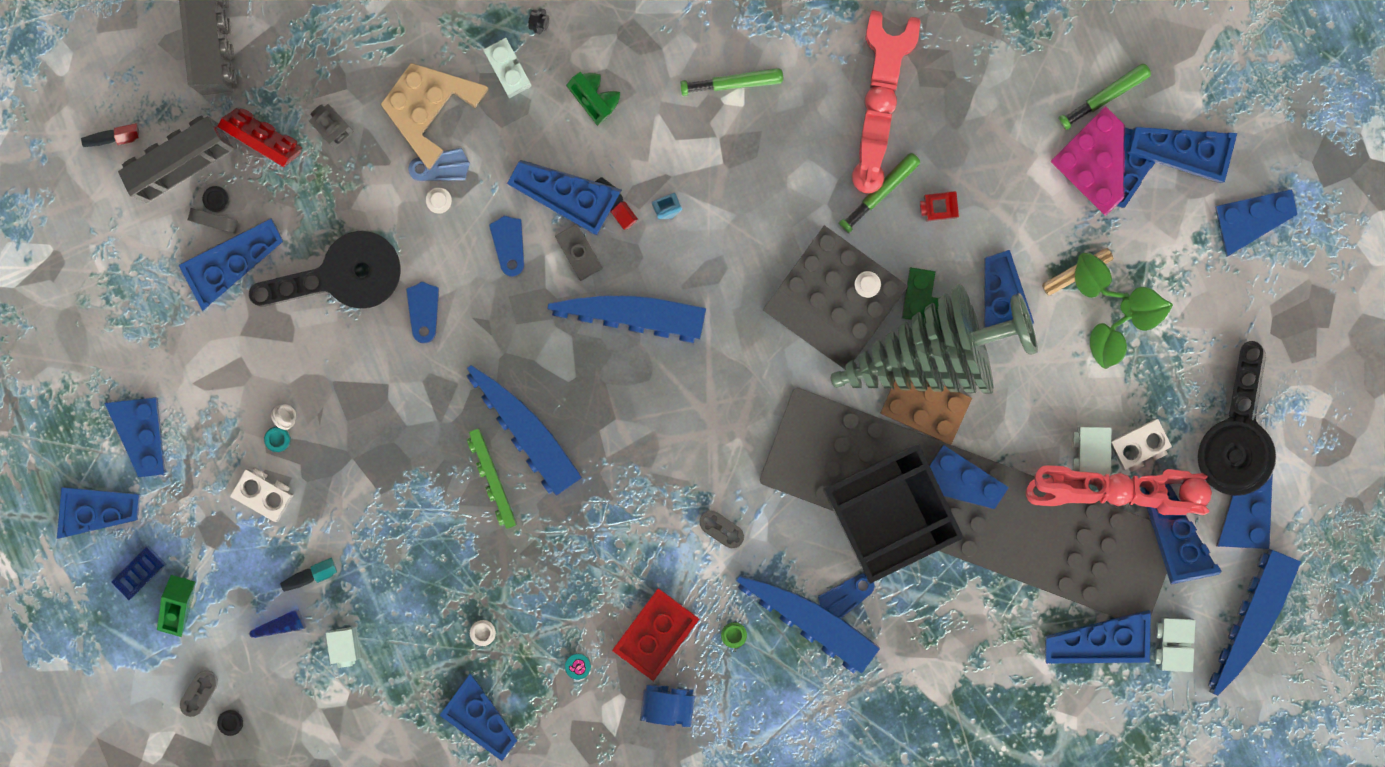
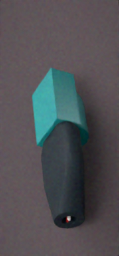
M332 557L310 566L311 569H305L280 583L284 592L312 583L314 580L316 583L332 577L333 574L337 573Z

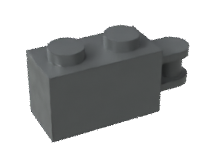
M322 104L319 105L310 114L312 118L309 122L334 149L354 132L329 104L325 107Z

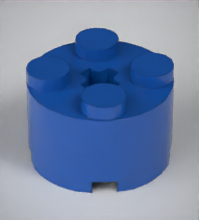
M653 684L646 686V689L643 691L640 721L668 726L682 724V727L692 726L695 702L693 689L671 688V691H668L669 686Z

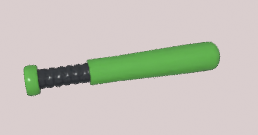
M1140 64L1086 100V103L1078 107V109H1075L1066 116L1064 114L1059 116L1058 119L1065 130L1070 129L1073 122H1076L1091 111H1096L1151 76L1149 67L1146 64Z
M775 68L714 77L712 80L692 83L682 80L680 84L682 96H687L690 92L712 89L719 91L780 84L784 78L782 70Z
M909 153L884 178L882 187L878 191L870 193L848 218L842 219L838 224L849 234L853 230V225L865 213L872 210L920 165V159L915 154Z

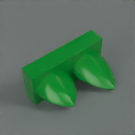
M580 71L571 78L566 86L598 126L616 108L620 99V92L607 91L598 94L596 91L600 85L601 75L597 73L582 74Z

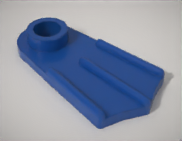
M503 216L489 224L501 269L507 276L514 277L519 275L524 269L521 219ZM510 261L517 262V267L513 270L507 266Z
M420 282L406 289L411 328L416 341L429 343L436 335L439 288L425 282ZM427 327L429 329L427 336L420 335L421 328Z
M858 574L818 595L820 606L843 618L872 594L875 584L874 582L868 583L866 590H860L858 583L860 581L868 583L864 574Z

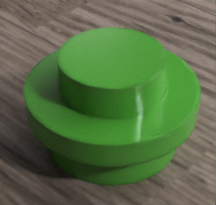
M731 622L722 629L721 638L726 646L738 648L745 643L747 632L742 624Z

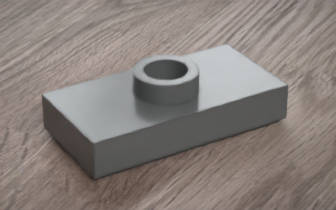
M578 224L555 236L580 281L603 269Z

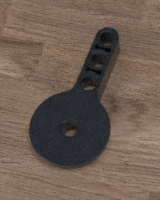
M369 231L350 232L338 238L330 246L320 267L258 282L250 288L249 298L253 304L259 307H266L328 292L346 306L357 309L372 308L385 302L397 288L401 274L400 260L394 247L382 236ZM367 264L369 266L368 275L361 278L355 274L357 265ZM309 276H316L319 280L318 286L313 290L305 287V280ZM284 282H291L293 284V292L288 296L280 293V285ZM258 288H265L268 291V297L263 302L255 300L254 293Z
M1248 341L1241 347L1229 418L1210 428L1201 440L1198 449L1199 469L1201 473L1208 475L1205 479L1207 483L1215 490L1231 496L1247 495L1260 489L1270 479L1276 465L1274 443L1270 435L1256 420L1266 352L1255 341ZM1250 349H1259L1260 354L1257 359H1247V352ZM1252 373L1255 375V381L1252 385H1243L1242 379L1246 374ZM1242 399H1249L1251 401V406L1246 411L1238 409V404ZM1236 449L1241 450L1242 458L1238 462L1232 463L1229 459L1230 453Z

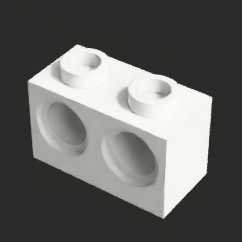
M1154 419L1111 440V448L1122 470L1129 468L1130 472L1145 466L1143 461L1151 457L1154 461L1168 454L1166 450L1172 447L1158 419ZM1152 433L1156 434L1159 438L1158 446L1153 449L1146 442L1147 437ZM1128 445H1132L1136 449V455L1132 460L1126 459L1123 455V450Z
M255 467L252 471L246 469L230 497L268 519L278 522L293 497V494L288 492L290 487L278 480L275 484L266 479L268 475ZM251 479L258 483V491L253 495L246 491V483ZM273 492L281 497V503L278 507H272L268 503V497Z

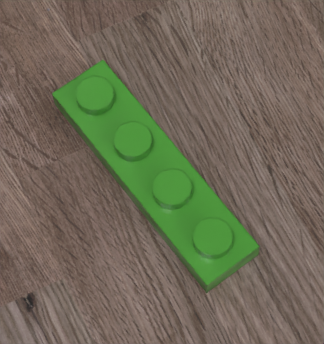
M473 430L469 432L470 438L467 439V443L472 453L477 452L480 462L476 463L481 478L486 476L489 486L485 487L491 502L496 501L499 509L495 511L500 526L505 524L506 529L516 526L517 522L481 430Z

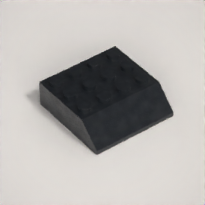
M919 444L893 454L823 488L855 557L870 584L964 538Z

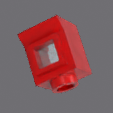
M956 191L924 195V201H920L921 216H926V222L957 219L959 217Z

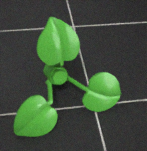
M1081 253L1079 255L1075 270V282L1079 291L1090 298L1097 297L1101 292L1107 296L1123 299L1120 308L1125 316L1115 322L1111 328L1105 323L1098 324L1090 335V348L1093 357L1102 368L1108 369L1121 362L1127 351L1126 340L1122 333L1115 331L1116 328L1125 321L1132 319L1133 325L1139 330H1151L1166 318L1173 304L1148 287H1138L1131 295L1106 290L1105 288L1112 282L1111 273L1107 265L1090 253Z

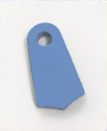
M457 148L444 151L430 170L425 167V171L421 174L415 170L418 164H423L419 157L410 162L408 169L411 177L417 181L466 180L470 162L466 158L463 149Z

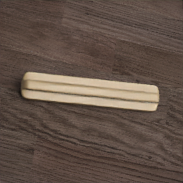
M1108 248L1094 254L1105 264L1114 259ZM1077 265L1043 283L1042 287L1045 293L1050 296L1075 282Z

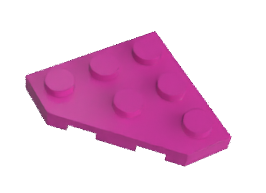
M1106 106L1050 161L1105 216L1124 199L1125 125Z

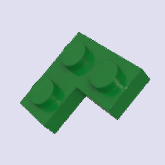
M909 268L908 287L905 293L902 319L912 320V317L920 312L926 320L925 307L931 303H934L938 309L939 298L932 297L936 271Z

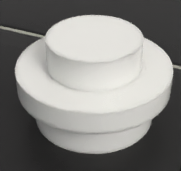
M434 188L426 196V205L434 213H444L451 207L452 197L444 188Z
M866 271L857 276L855 289L862 297H873L880 290L881 281L875 273Z
M277 405L271 412V419L278 428L287 430L295 424L296 412L290 405Z
M479 620L472 625L470 637L476 645L486 646L495 639L496 630L491 622Z

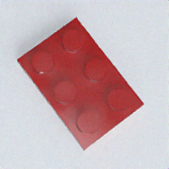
M243 108L234 109L222 117L217 125L221 130L282 167L296 159L303 149L297 145L298 142L294 138L279 134L275 131L274 126L267 122L261 123L253 118L251 112Z
M658 588L612 651L654 682L700 618Z

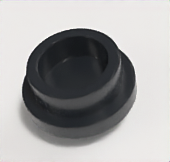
M542 8L532 10L528 21L529 29L533 30L535 34H541L549 25V15Z
M212 186L205 190L202 201L208 210L219 212L225 209L229 197L223 188Z
M235 710L224 711L217 720L218 729L227 736L238 734L244 724L241 714Z

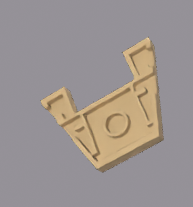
M411 63L381 103V107L408 141L425 167L430 170L443 153V150L425 138L423 133L452 94L457 95L476 108L489 88L485 85Z

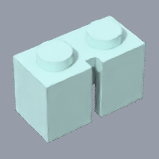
M507 38L484 49L509 98L532 87L521 64L515 65L518 59Z
M1077 427V432H1073V448H1077L1078 456L1073 458L1072 470L1099 473L1103 476L1109 474L1111 476V428Z
M1161 617V623L1156 624V638H1160V647L1155 649V664H1159V669L1162 671L1193 672L1194 648H1191V643L1195 642V620Z
M357 626L330 630L326 633L330 664L337 663V668L353 666L355 661L361 658Z

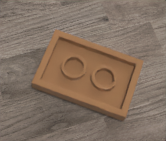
M895 380L893 383L894 390H890L880 414L951 445L972 398L960 392H950L946 386H944V391L934 392L929 383L928 390L918 391L915 389L912 381L910 391L901 390Z

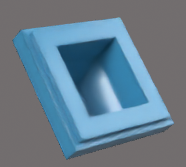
M676 193L651 202L658 219H672L682 210Z

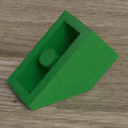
M170 575L161 596L157 625L158 631L182 637L194 597L195 581Z

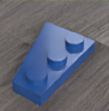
M1126 127L1124 136V199L1116 206L1119 208L1126 207L1150 168L1156 163L1127 153L1133 129Z
M1292 189L1215 206L1226 257L1298 215Z
M1010 250L984 258V328L1013 319L1010 298L1018 293L1022 295L1032 324H1034Z
M157 397L104 403L138 477L165 475Z
M942 445L929 465L943 495L946 497L995 509L1009 488L944 445Z
M470 673L440 716L499 760L503 761L518 739Z

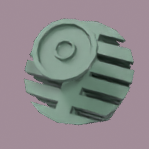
M958 284L952 289L951 297L946 293L939 297L938 309L934 303L925 307L926 320L918 312L912 317V329L907 322L901 324L898 327L899 339L895 332L891 331L885 338L886 350L881 341L873 344L872 356L874 362H872L868 351H864L859 356L860 367H857L854 360H851L845 365L846 371L832 373V385L838 388L850 383L852 388H862L861 379L864 378L868 388H878V374L884 389L894 390L893 382L895 378L901 390L910 391L912 381L915 389L918 391L928 390L929 383L934 392L944 391V384L950 392H960L961 384L967 393H976L977 385L982 393L992 394L994 389L993 377L985 347L986 343L1018 335L1027 354L1032 355L1038 352L1036 335L1026 303L1020 293L1014 294L1010 298L1013 319L979 329L977 316L970 303L968 294L964 287Z

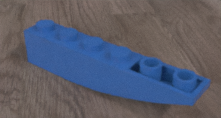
M636 296L576 298L550 303L547 308L553 311L552 316L567 318L568 314L578 315V321L593 323V319L603 320V326L618 328L619 324L629 326V331L644 333V329L654 330V336L669 338V334L680 336L679 341L694 343L695 339L701 338L706 308Z
M472 365L467 368L470 372L467 378L474 388L479 386L482 389L484 395L481 398L489 409L493 407L500 415L496 418L504 430L509 428L515 436L511 441L519 452L524 449L529 458L526 462L534 473L537 471L541 473L544 478L541 483L549 494L554 492L557 496L582 478L557 440L532 411L491 377Z
M1268 549L1267 553H1262L1258 562V567H1260L1257 577H1252L1248 586V591H1251L1247 601L1243 600L1239 607L1238 615L1241 616L1238 624H1233L1230 629L1228 638L1231 641L1228 648H1223L1219 656L1218 662L1221 663L1217 673L1213 672L1209 680L1210 693L1218 696L1256 654L1283 608L1301 561Z
M741 575L736 579L740 583L738 588L748 596H751L752 593L761 599L758 602L761 606L770 612L773 609L782 614L779 618L790 627L794 624L802 629L800 634L808 641L813 643L814 640H817L823 645L821 650L830 657L834 658L835 655L844 660L842 665L853 674L856 670L862 674L880 650L877 644L839 616L816 602L764 581Z

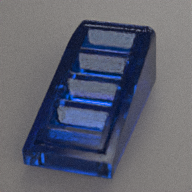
M147 546L111 583L130 601L167 564L150 546ZM145 557L155 566L153 570L143 561ZM139 564L148 575L144 577L135 567ZM130 571L141 580L139 584L129 576L128 573ZM123 578L134 587L131 592L121 582Z
M295 609L251 630L249 635L251 638L299 631L307 626L299 609Z

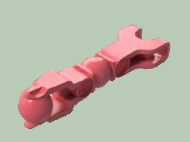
M872 10L869 16L865 39L868 46L873 50L875 59L870 84L871 89L865 96L867 110L860 141L859 164L852 172L854 186L863 193L878 191L884 182V172L880 166L888 144L892 113L897 106L895 91L897 89L901 60L904 56L911 53L917 45L920 29V18L917 17L909 18L905 32L898 36H891L882 28L883 15L880 11Z
M1042 466L1036 472L1034 480L1027 486L1026 497L1031 504L1041 506H1058L1066 503L1091 504L1098 501L1104 504L1107 500L1110 504L1116 506L1126 505L1127 503L1133 505L1135 503L1139 506L1157 508L1158 512L1162 515H1186L1187 513L1205 515L1210 512L1206 506L1211 500L1212 491L1210 485L1205 481L1208 475L1204 473L1191 474L1189 471L1167 469L1161 475L1142 476L1141 478L1133 476L1131 479L1128 475L1122 473L1111 476L1105 474L1103 476L1099 473L1073 471L1064 466ZM1048 474V475H1050L1051 477H1049V478H1042V475ZM1165 484H1182L1179 490L1180 501H1173L1168 498V490ZM1088 485L1096 486L1099 492L1092 491ZM1139 487L1146 488L1149 491V495L1143 494ZM1037 488L1039 491L1045 492L1046 495L1038 497L1034 494L1033 489Z

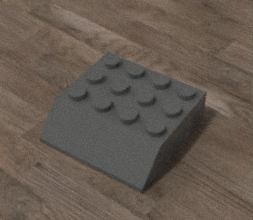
M179 0L188 85L202 95L233 92V85H237L236 72L232 70L230 60L234 59L233 45L229 44L227 35L231 34L230 18H227L225 15V8H229V1Z
M201 115L190 121V127L181 132L178 129L166 137L168 141L160 146L158 143L149 146L144 150L145 155L139 159L132 157L122 164L123 168L118 173L130 197L148 203L234 150L223 130L217 127L218 123L208 116L203 118Z
M824 225L763 311L846 370L845 365L849 361L856 359L905 292L908 285ZM866 271L875 273L881 281L879 292L869 298L862 297L855 289L857 276Z

